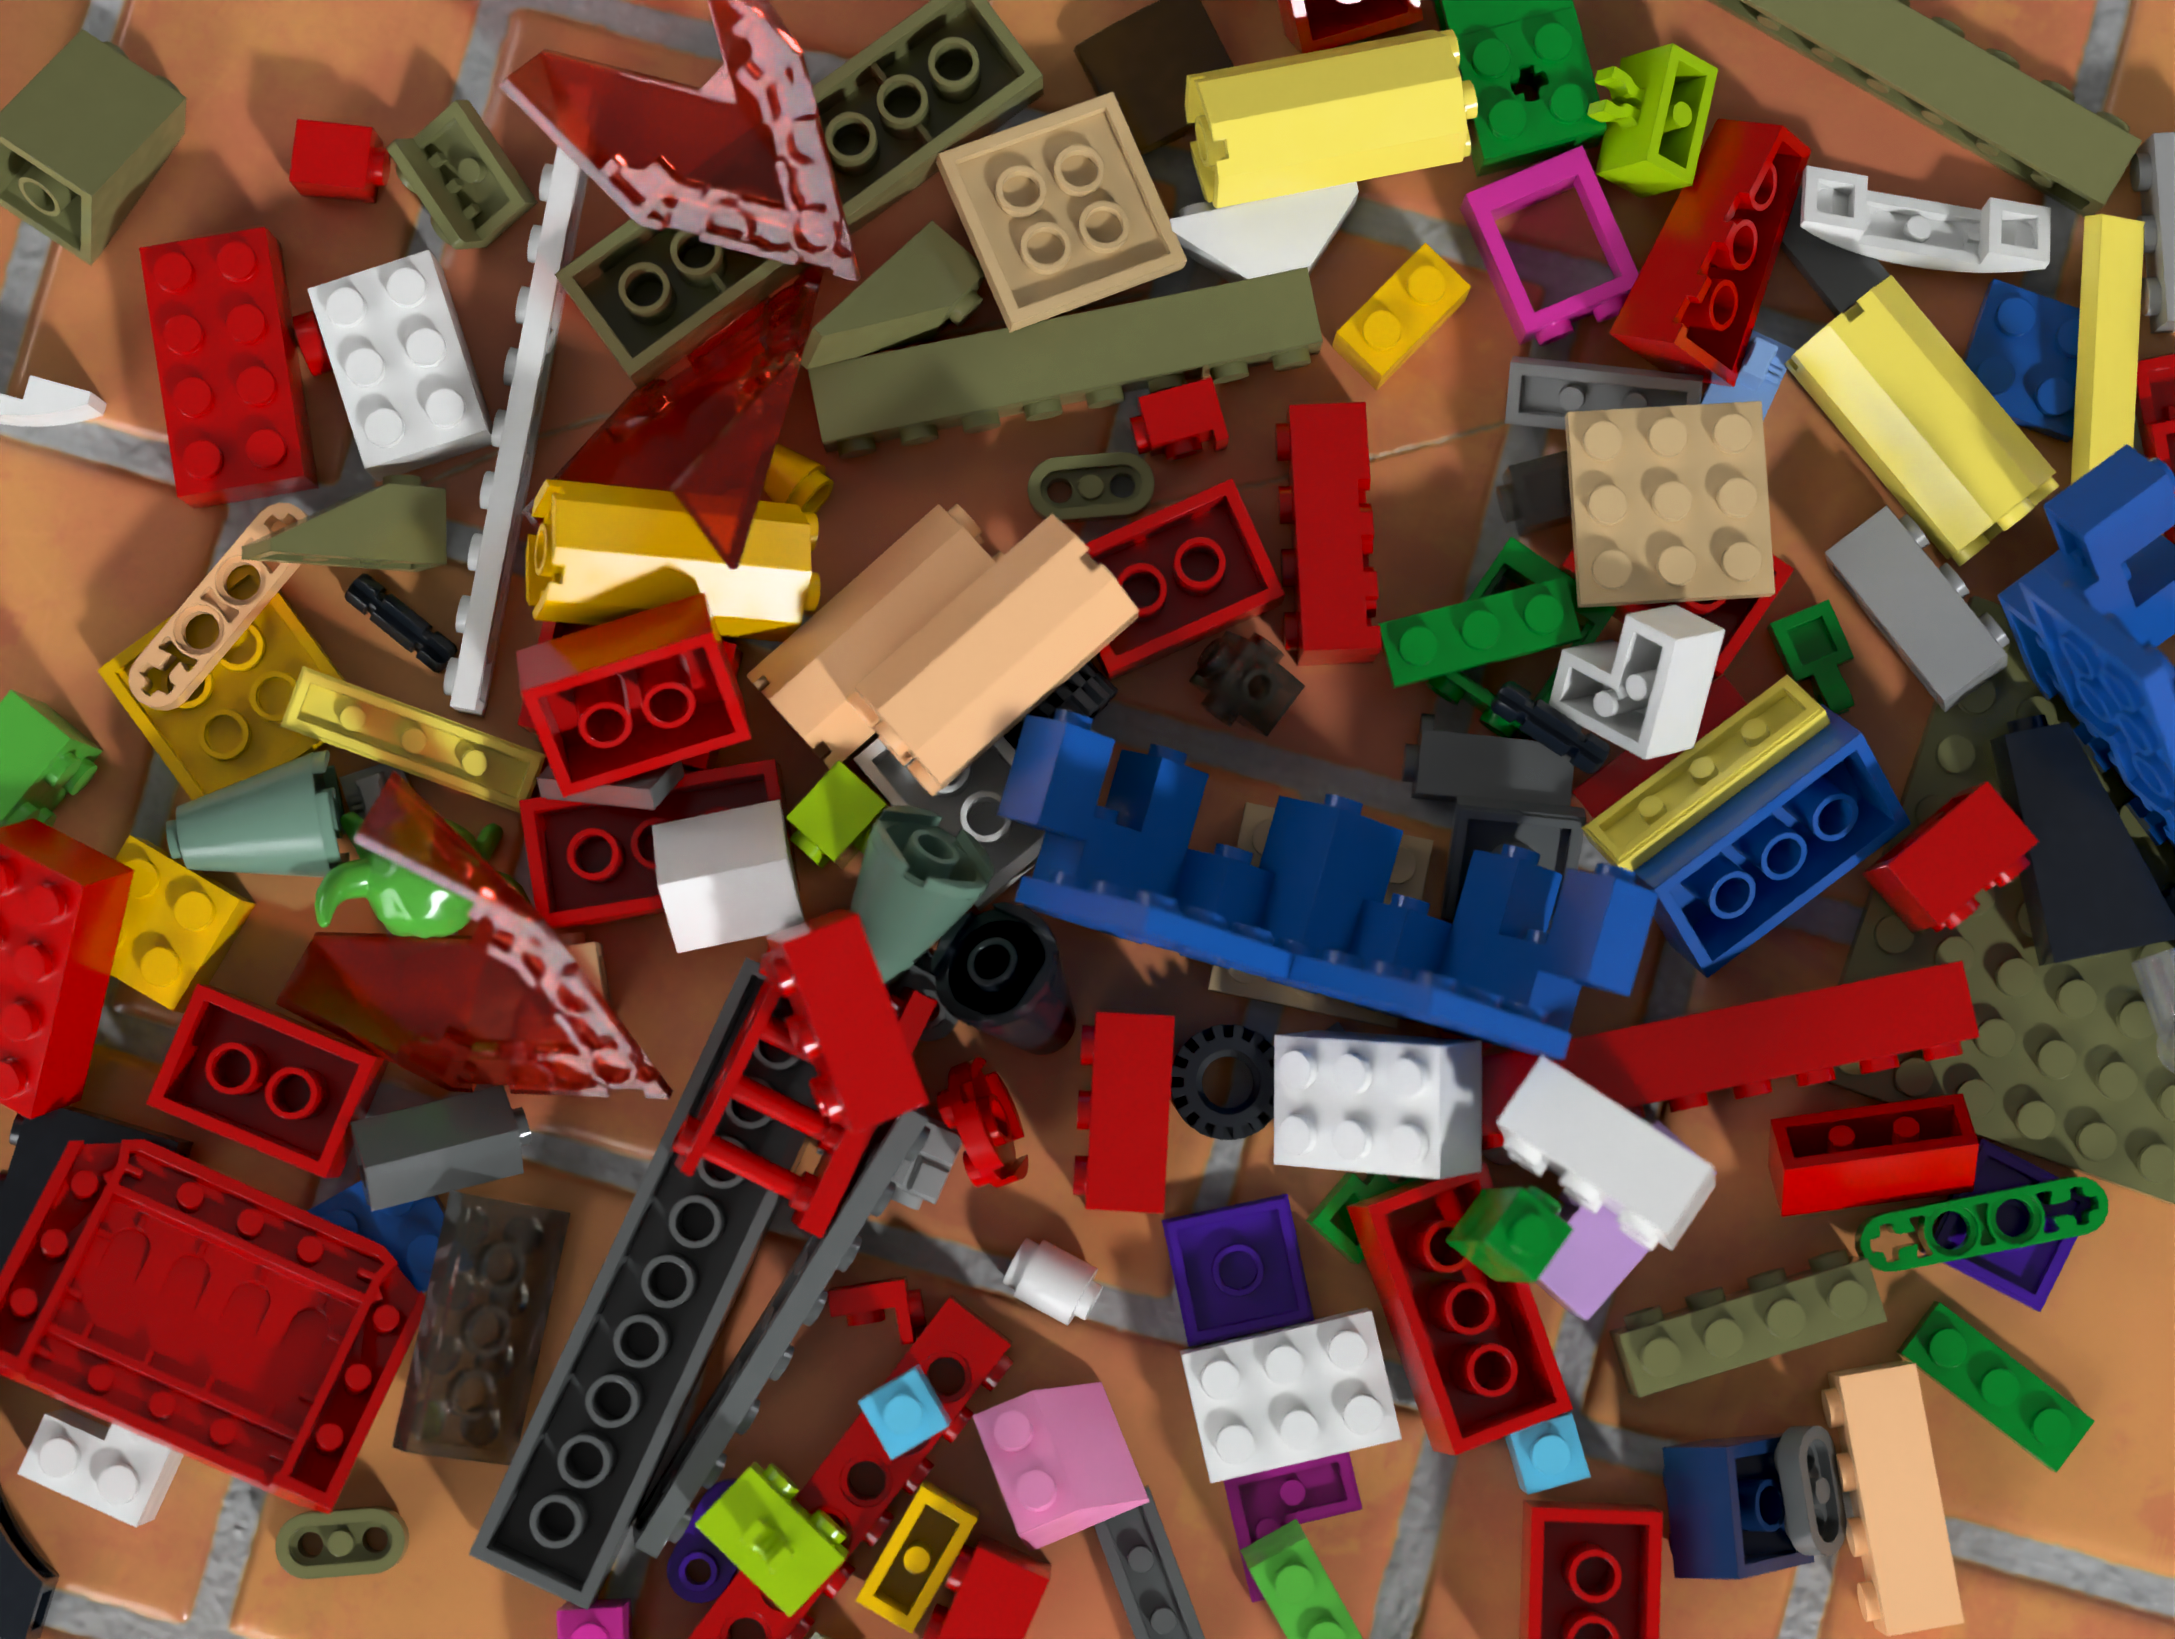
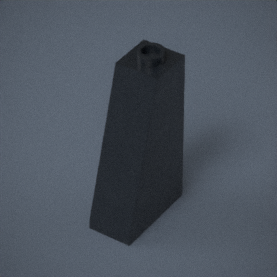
M2045 714L2007 722L2009 733L1990 740L2002 798L2039 841L2024 854L2031 863L2019 874L2039 966L2174 940L2175 917L2069 722L2048 725Z

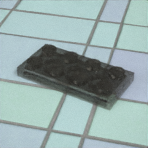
M450 1190L392 1448L405 1453L510 1466L520 1443L570 1212Z

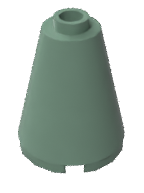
M329 751L311 752L177 806L176 820L166 821V836L172 859L183 858L184 864L189 870L324 878L328 871L340 863L350 861V852L340 853L337 839L342 838L346 834L340 823V818L345 813L334 765L327 766L330 758Z
M909 805L890 806L873 823L849 910L850 912L857 913L886 988L893 986L987 891L989 882L994 874V866L988 852L971 834L961 828L955 837L938 827L943 818L942 816L932 811Z

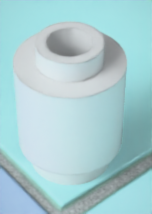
M1028 1238L1024 1240L1017 1251L1002 1282L1015 1290V1298L1067 1326L1075 1315L1083 1320L1087 1319L1103 1288L1102 1285L1093 1281L1098 1268L1046 1240L1038 1244Z

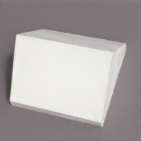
M780 799L652 825L657 884L677 953L771 935L805 922Z

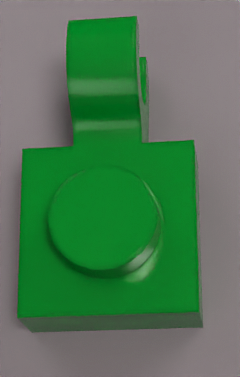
M1829 599L1768 625V633L1786 674L1796 683L1810 679L1815 701L1819 705H1825L1837 715L1849 712V708L1854 707L1855 703L1838 667L1850 662L1854 655Z

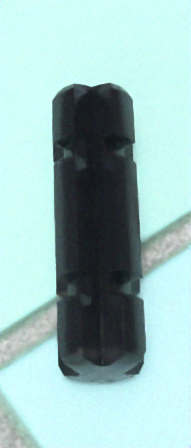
M363 573L356 578L344 595L346 601L364 615L371 614L369 620L410 653L416 651V658L428 668L437 673L444 670L449 659L455 657L458 651L456 645L440 632H431L433 626L392 593L386 595L387 589L370 575Z
M1508 681L1501 686L1490 706L1495 714L1509 723L1516 720L1520 723L1518 729L1559 756L1569 755L1571 757L1569 762L1585 773L1593 774L1600 769L1611 749L1608 743L1591 732L1587 735L1581 732V725L1540 698L1533 701L1529 698L1531 692L1514 681Z

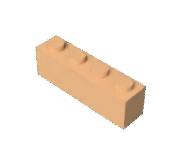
M1897 1360L1828 1372L1830 1388L1821 1391L1822 1406L1828 1427H1837L1842 1453L1836 1454L1841 1489L1842 1493H1850L1854 1517L1846 1518V1535L1853 1557L1861 1556L1866 1579V1582L1857 1584L1858 1600L1864 1620L1866 1622L1873 1621L1874 1628L1887 1637L1965 1623L1916 1363Z

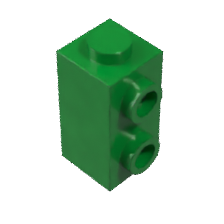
M1529 1185L1526 1190L1522 1187L1515 1188L1509 1186L1508 1188L1482 1189L1445 1242L1494 1281L1535 1283L1574 1228L1558 1216L1562 1207L1544 1191L1532 1185Z

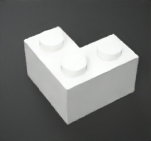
M1677 605L1626 614L1619 643L1609 639L1562 649L1549 705L1577 724L1644 760L1692 749L1696 742L1725 629Z
M64 1408L45 1413L18 1474L127 1524L138 1527L155 1519L184 1455L115 1424H111L110 1428Z

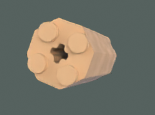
M957 503L949 511H946L939 504L935 506L746 675L820 759L827 752L831 751L823 759L829 769L838 760L847 766L858 754L879 737L873 727L880 720L870 728L846 701L845 697L854 690V687L1004 556L999 551L991 558L980 546L984 542L980 536L982 533L981 529Z
M1053 514L1047 517L854 687V690L845 697L846 701L870 728L880 720L873 729L879 735L878 739L903 767L914 759L906 768L931 797L949 785L1138 618L1139 610L1113 575L1103 564L1098 566L1086 553L1089 550L1088 547Z

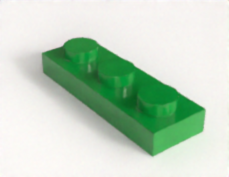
M1566 576L1377 625L1381 628L1382 650L1393 689L1579 642L1582 639Z
M1933 1302L1896 1351L1907 1361L1916 1363L1920 1371L2053 1472H2058L2095 1422L1940 1302Z

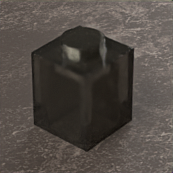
M1567 450L1508 466L1502 475L1504 485L1496 487V494L1505 523L1515 521L1519 537L1572 522Z

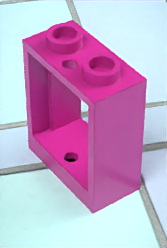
M1583 145L1465 194L1460 210L1519 345L1536 339L1540 347L1546 346L1574 332L1572 323L1594 314L1597 322H1603L1619 315L1639 273ZM1575 188L1615 279L1534 312L1495 221Z

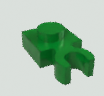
M1347 1172L1306 1221L1350 1263L1359 1265L1365 1257L1347 1206L1416 1181L1420 1177L1400 1176L1397 1181L1391 1182L1386 1174L1366 1173L1367 1177L1362 1181L1354 1173Z

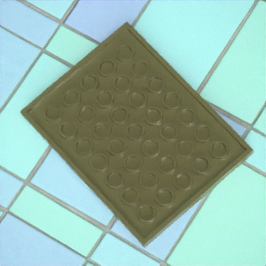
M1975 595L1969 598L1967 603L1978 618L1985 612L1991 615L2008 637L2010 643L2003 647L2007 653V667L1947 712H1944L1934 700L1900 800V804L1911 825L1885 844L1881 857L1962 790L1988 781L2002 797L1990 740L2009 733L2007 722L2045 714L2048 725L2069 722L2071 728L2074 729L2080 724L2058 694L2046 700L2033 683L2000 604ZM2087 755L2160 891L2162 892L2175 885V849L2168 840L2158 846L2153 843L2125 805V803L2135 797L2124 784L2113 767L2101 773ZM2019 875L2002 887L1996 884L1987 891L1982 889L1974 896L1981 904L1975 912L1956 927L1949 929L1946 926L1937 933L1932 928L1911 933L1871 885L1838 985L1963 960L1980 1037L1962 1041L1963 1054L1924 1062L1922 1050L1897 1054L1900 1067L1862 1075L1859 1062L1834 1067L1836 1080L1827 1081L1826 1083L1885 1104L1963 1093L1976 1136L2162 1202L2175 1204V939L2039 966Z

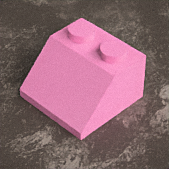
M1102 1382L1033 1390L973 1415L1018 1535L1030 1552L1150 1502Z

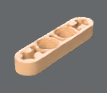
M279 502L267 506L256 516L133 663L129 671L128 683L131 693L139 702L155 710L168 711L178 708L187 701L301 565L279 562L280 565L273 572L264 561L242 560V546L272 533L271 528L278 520L284 524H289L295 518L300 520L307 517L308 515L303 510L291 503ZM252 565L257 569L261 578L257 593L245 600L234 599L228 592V576L238 566ZM210 614L218 622L219 635L215 643L210 647L194 649L187 642L185 635L186 627L195 616ZM172 642L180 652L197 660V663L191 670L186 664L179 662L171 671L168 678L175 686L169 694L159 690L152 695L148 693L153 686L152 680L147 677L149 671L154 667L165 671L177 659L176 656L166 652V649Z

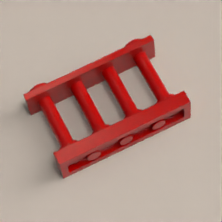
M768 947L765 954L771 952L770 947ZM761 961L758 973L766 976L697 1119L687 1115L677 1131L671 1146V1151L679 1154L674 1165L679 1171L692 1177L700 1159L703 1158L789 1199L788 1206L795 1209L791 1221L798 1228L822 1239L878 1124L852 1133L837 1122L831 1123L828 1116L822 1117L819 1111L742 1075L759 1039L814 1065L812 1059L807 1060L804 1054L799 1055L796 1051L786 1022L771 1016L782 993L781 991L775 993L767 976L763 961ZM904 987L900 997L891 994L889 998L912 1055L938 1001L913 989ZM730 1098L818 1140L817 1147L824 1150L814 1173L811 1174L804 1171L800 1176L713 1134Z

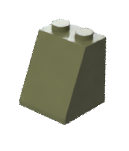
M82 29L0 111V206L89 265H92L99 258L185 134L187 98L168 79L162 76H153L129 60L128 56L117 45L108 41L102 42Z

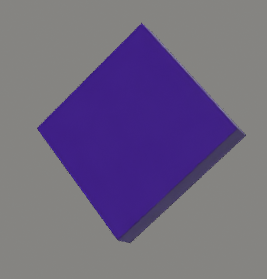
M1977 1138L1979 1147L1974 1191L1950 1194L1947 1200L2059 1177L1983 1138ZM2074 1187L2070 1189V1200L2048 1205L2043 1204L2044 1192L2037 1193L2036 1196L2045 1212L2044 1231L2052 1229L2046 1218L2047 1216L2058 1214L2074 1215L2077 1223L2082 1222L2081 1211L2091 1208L2089 1197L2078 1196ZM2016 1199L2004 1201L1996 1212L1998 1228L2010 1237L2022 1234L2029 1224L2027 1207ZM1952 1211L1940 1214L1932 1228L1933 1237L1943 1248L1952 1249L1959 1246L1966 1236V1224L1963 1218ZM2078 1236L1943 1262V1264L2034 1311L2041 1312ZM1922 1248L1921 1253L1926 1254L1925 1249Z
M1287 1193L1162 1220L1188 1347L1314 1320Z

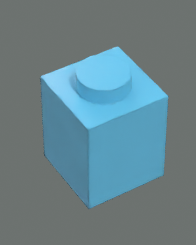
M919 1364L866 1394L858 1402L891 1460L947 1428L952 1421Z
M1569 1411L1505 1436L1519 1488L1527 1495L1591 1477L1573 1414Z

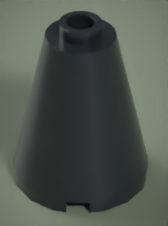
M1007 902L991 904L995 909L985 911L976 916L972 911L961 916L941 937L932 958V974L935 976L936 995L940 1003L959 1021L1029 1053L1047 1055L1064 1047L1075 1031L1076 1016L1056 939L1048 925L1029 908Z

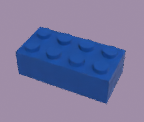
M1820 704V706L1825 709L1830 720L1828 726L1633 871L1636 873L1634 885L1659 894L1653 917L1670 946L1706 978H1709L1911 825L1862 732L1823 704Z

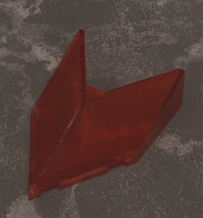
M707 0L724 64L702 88L549 49L542 50L507 76L499 85L639 226L659 231L667 227L700 236L699 241L794 266H797L800 262L833 270V276L856 282L861 278L804 54L769 0Z
M815 261L801 271L794 284L782 289L772 298L767 296L686 355L691 365L667 382L664 378L653 379L638 390L636 388L559 470L552 480L673 492L728 569L737 570L799 372L825 269L820 261ZM533 499L521 512L538 533L544 518L531 517L534 504Z
M393 770L359 828L353 842L474 903L468 914V917L480 922L474 935H449L444 938L429 937L425 939L416 936H397L386 933L316 932L275 1004L449 1092L473 1093L477 1084L509 1085L511 1094L609 1097L612 1089L643 1090L646 1099H670L673 1093L672 1088L545 919Z

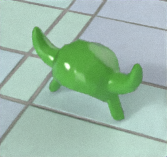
M349 812L340 818L341 826L355 847L360 859L342 862L324 876L315 897V913L320 927L325 928L330 925L333 914L341 902L347 899L364 897L367 898L376 917L385 925L388 931L397 936H416L425 939L429 937L444 938L462 929L472 919L475 909L478 906H484L499 910L505 914L512 922L519 940L527 941L530 938L534 923L532 903L522 885L510 875L487 867L503 835V830L499 825L495 823L487 824L481 830L477 839H475L472 833L451 820L426 815L396 820L374 834L369 831L364 820L354 812Z

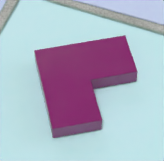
M1349 1451L1223 1480L1239 1550L1297 1519L1299 1524L1363 1509ZM1240 1552L1252 1603L1265 1600Z

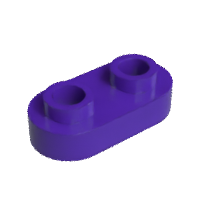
M738 1478L721 1480L707 1490L692 1515L686 1531L679 1539L669 1558L667 1565L669 1584L674 1592L686 1601L705 1603L716 1599L728 1587L738 1569L695 1526L696 1522ZM702 1559L709 1564L711 1575L708 1580L697 1582L689 1576L688 1564L691 1560Z

